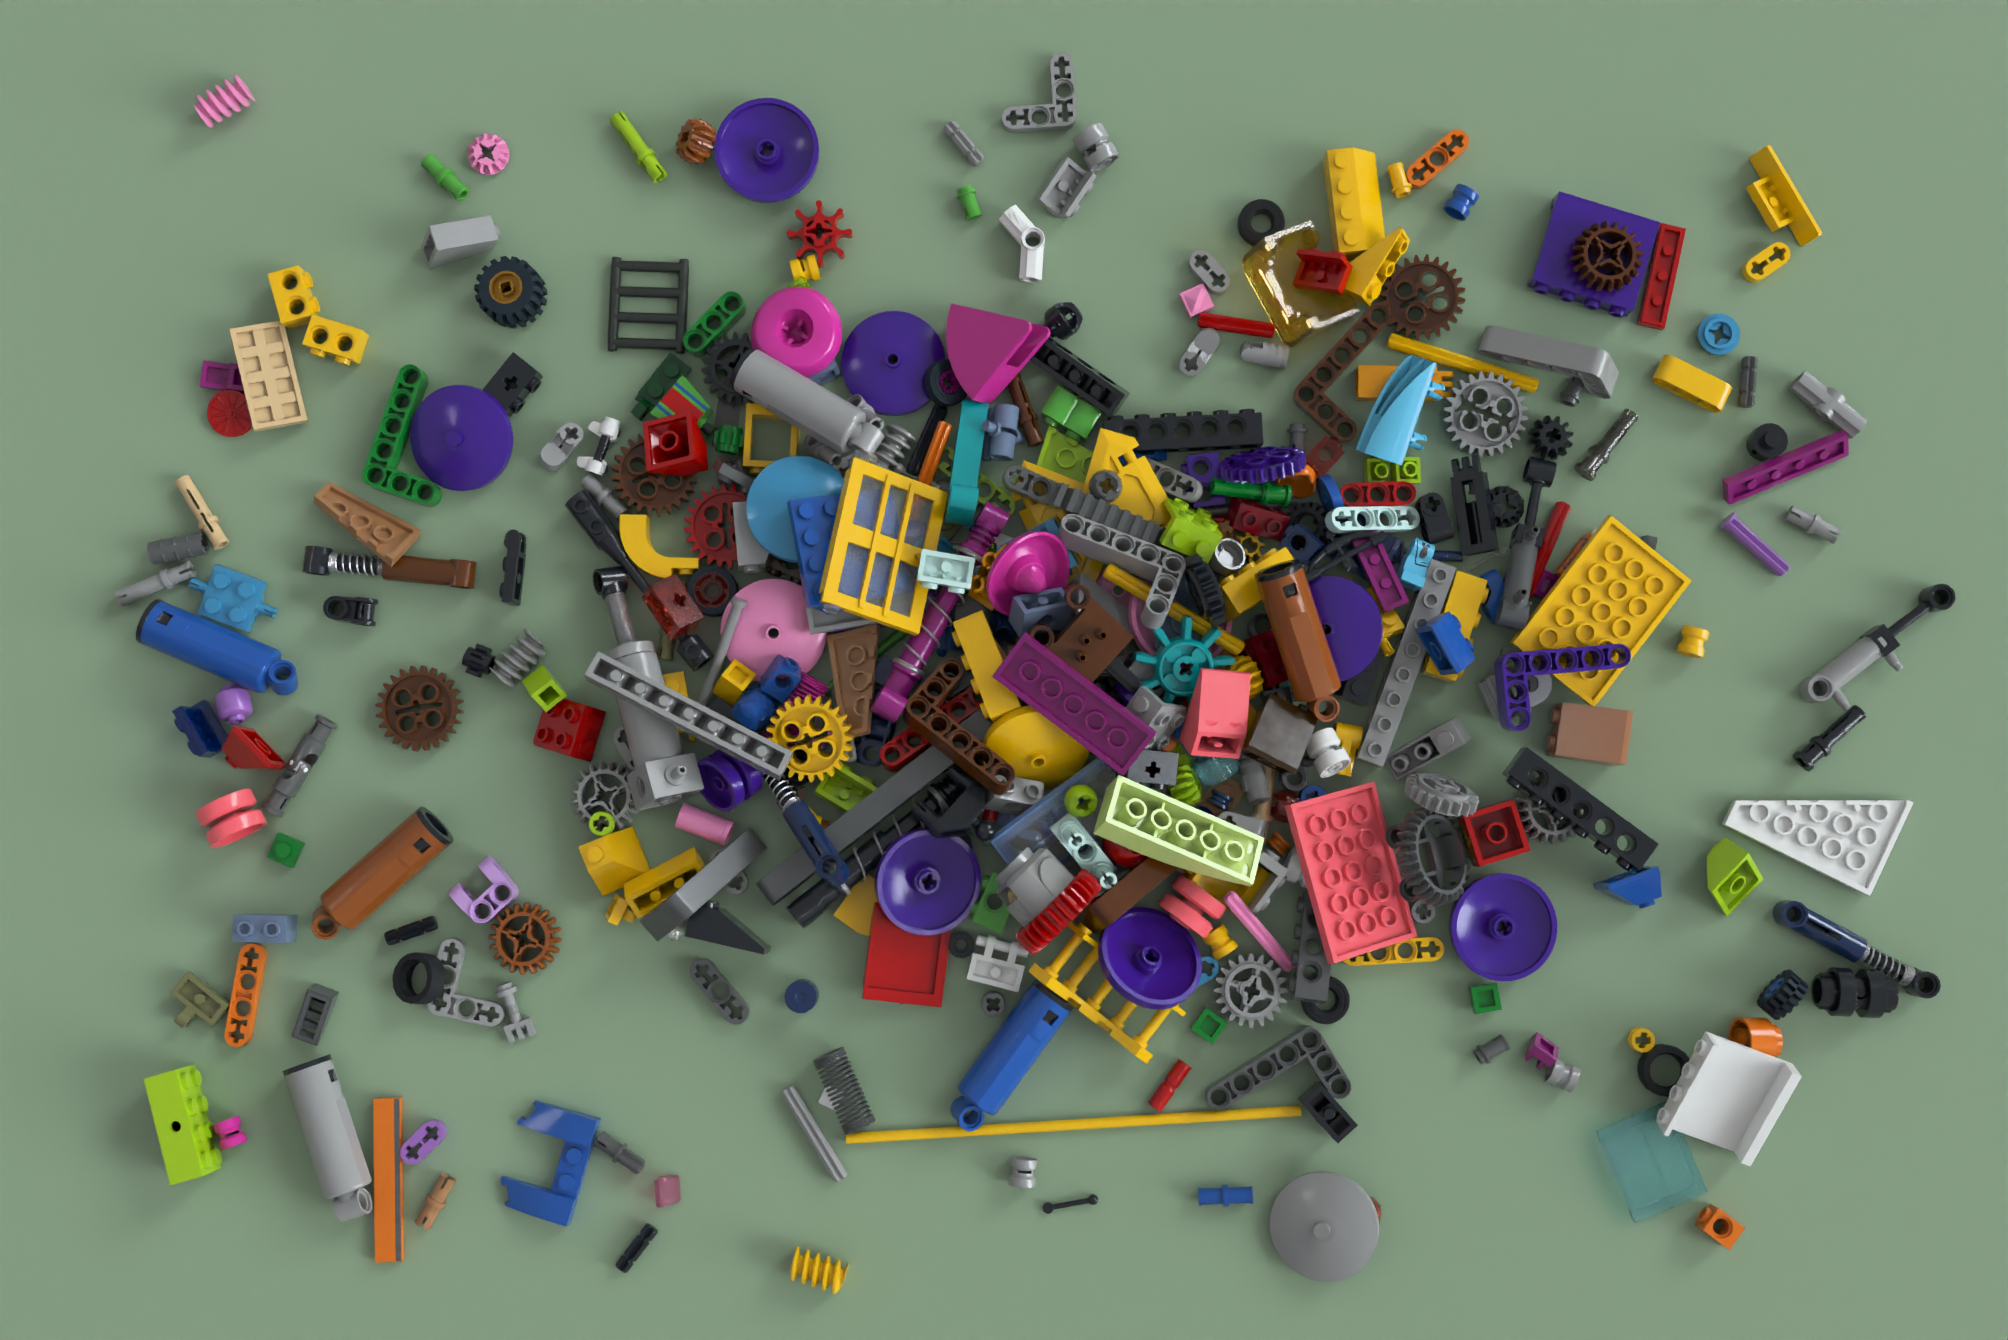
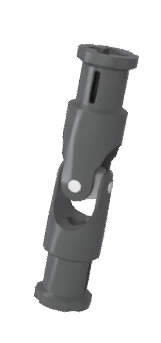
M316 715V721L309 733L304 734L288 763L273 785L274 790L268 800L262 803L261 807L278 817L284 815L283 810L289 800L296 796L308 773L326 747L325 741L332 730L337 728L338 725L322 715Z

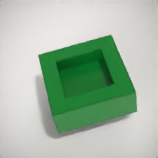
M277 833L267 858L294 868L305 843L283 833Z
M1497 983L1469 987L1474 1014L1502 1010Z
M1205 1007L1190 1029L1213 1045L1228 1023Z

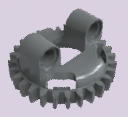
M1424 807L1410 811L1409 816L1404 817L1405 823L1389 827L1385 835L1388 845L1393 849H1397L1398 865L1401 869L1402 877L1405 878L1400 882L1399 892L1406 901L1425 900L1426 905L1433 904L1434 907L1452 903L1464 894L1463 889L1468 886L1465 880L1470 878L1467 870L1471 868L1467 864V860L1470 857L1466 855L1465 849L1468 847L1464 846L1463 843L1465 837L1459 834L1461 828L1455 827V820L1449 819V816L1435 813ZM1434 822V827H1436L1441 832V834L1444 833V835L1436 837L1427 828L1426 824ZM1426 843L1433 870L1431 872L1425 873L1419 855V844ZM1453 869L1449 879L1450 886L1442 887L1445 870Z

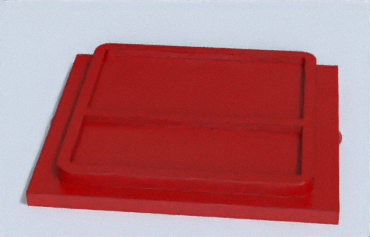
M874 902L863 978L862 999L942 1007L951 929L935 935L909 933L896 926L884 914L879 903Z

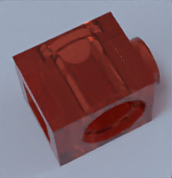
M1325 435L1305 456L1306 464L1313 468L1317 477L1325 475L1345 453L1342 450L1343 445L1332 436L1329 438ZM1321 449L1329 451L1331 460H1321L1318 451Z

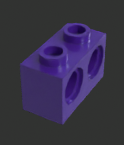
M1218 452L1186 456L1185 464H1181V472L1198 480L1202 484L1203 489L1209 492L1211 479L1213 477L1221 478ZM1198 463L1203 464L1207 468V473L1202 476L1197 475L1193 470V466ZM1191 486V487H1188V490H1185V491H1186L1187 493H1188V492H1191V493H1192L1193 490H1194V488ZM1211 494L1209 501H1201L1199 499L1196 502H1187L1193 509L1223 506L1226 504L1225 496Z

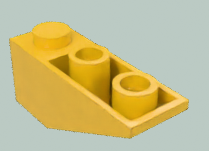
M1397 228L1350 262L1353 268L1343 291L1344 296L1370 307L1373 300L1379 296L1381 287L1387 277L1392 275L1395 264L1400 256L1408 249L1410 239L1403 228Z

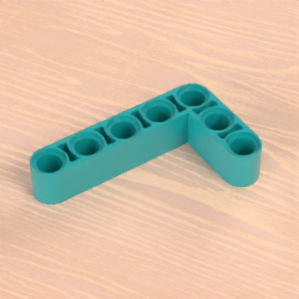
M962 399L944 518L945 523L971 526L979 494L977 482L985 431L982 430V424L987 420L989 403Z

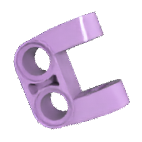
M488 855L478 864V867L493 885L476 899L459 882L448 891L452 900L476 923H487L495 920L497 915L502 914L505 908L515 902L519 894L517 885L495 859ZM503 885L508 887L510 892L506 900L501 899L498 893ZM482 904H486L489 907L490 912L486 918L481 917L479 914V907Z

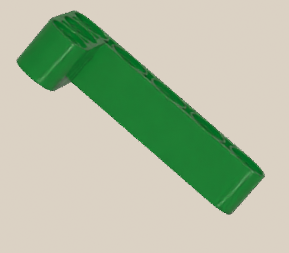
M407 364L398 372L366 460L362 478L367 485L376 490L426 507H434L442 499L440 488L428 480L397 470L410 435L414 414L422 402L428 385V377L425 372L413 364ZM418 373L417 381L409 384L408 379L410 375ZM408 397V406L400 409V401ZM400 422L399 431L391 433L392 424ZM390 446L391 454L386 458H382L383 449ZM377 471H382V479L374 483L373 475ZM406 479L407 487L403 491H398V483ZM426 488H432L431 497L423 500L422 492Z

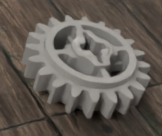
M1410 774L1404 786V793L1409 794L1408 798L1413 799L1420 806L1442 815L1457 817L1463 815L1468 817V814L1473 815L1476 812L1479 804V796L1475 795L1474 791L1470 790L1463 783L1440 774Z
M1251 952L1248 953L1247 960L1245 961L1242 955L1238 954V963L1236 964L1228 959L1230 968H1219L1224 977H1215V980L1221 983V986L1213 988L1214 992L1221 993V996L1216 998L1215 1002L1224 1003L1220 1012L1230 1011L1228 1015L1229 1021L1238 1016L1237 1023L1239 1026H1242L1244 1021L1247 1020L1250 1028H1253L1255 1020L1261 1026H1264V1017L1274 1021L1271 1012L1281 1013L1282 1011L1277 1004L1287 1003L1284 998L1280 997L1281 993L1288 992V989L1280 987V984L1284 983L1287 979L1285 977H1277L1282 969L1277 967L1272 970L1271 967L1274 961L1270 959L1264 964V955L1262 954L1257 957L1256 961H1254V956ZM1252 968L1251 973L1245 979H1233L1238 972ZM1262 971L1270 980L1272 992L1262 987L1260 978ZM1254 983L1253 987L1257 989L1256 994L1251 993L1250 997H1247L1248 993L1244 991L1245 986L1250 987ZM1229 989L1236 990L1240 994L1241 1004L1239 1009L1233 1004ZM1256 1001H1268L1261 1009L1249 1012Z

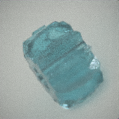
M1200 756L1195 759L1192 768L1197 780L1205 787H1210L1212 785L1216 786L1221 782L1224 783L1226 779L1231 778L1238 771L1239 763L1238 759Z

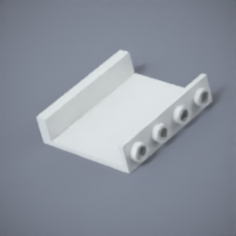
M1705 1031L1703 1037L1695 1044L1694 1053L1689 1062L1684 1064L1677 1084L1671 1088L1665 1106L1658 1111L1656 1122L1665 1136L1669 1137L1672 1129L1731 1150L1735 1152L1742 1164L1751 1166L1802 1076L1790 1062Z

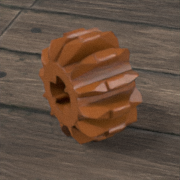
M688 119L685 126L681 127L680 134H678L676 154L690 164H704L706 158L711 156V151L714 149L716 129L702 119Z

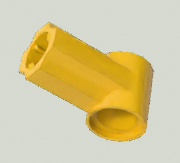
M1336 721L1333 729L1340 739L1339 747H1344L1351 759V763L1344 770L1337 773V775L1351 777L1356 750L1359 749L1362 740L1363 727Z

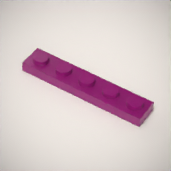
M1840 430L1722 479L1724 500L1729 505L1848 456V434Z

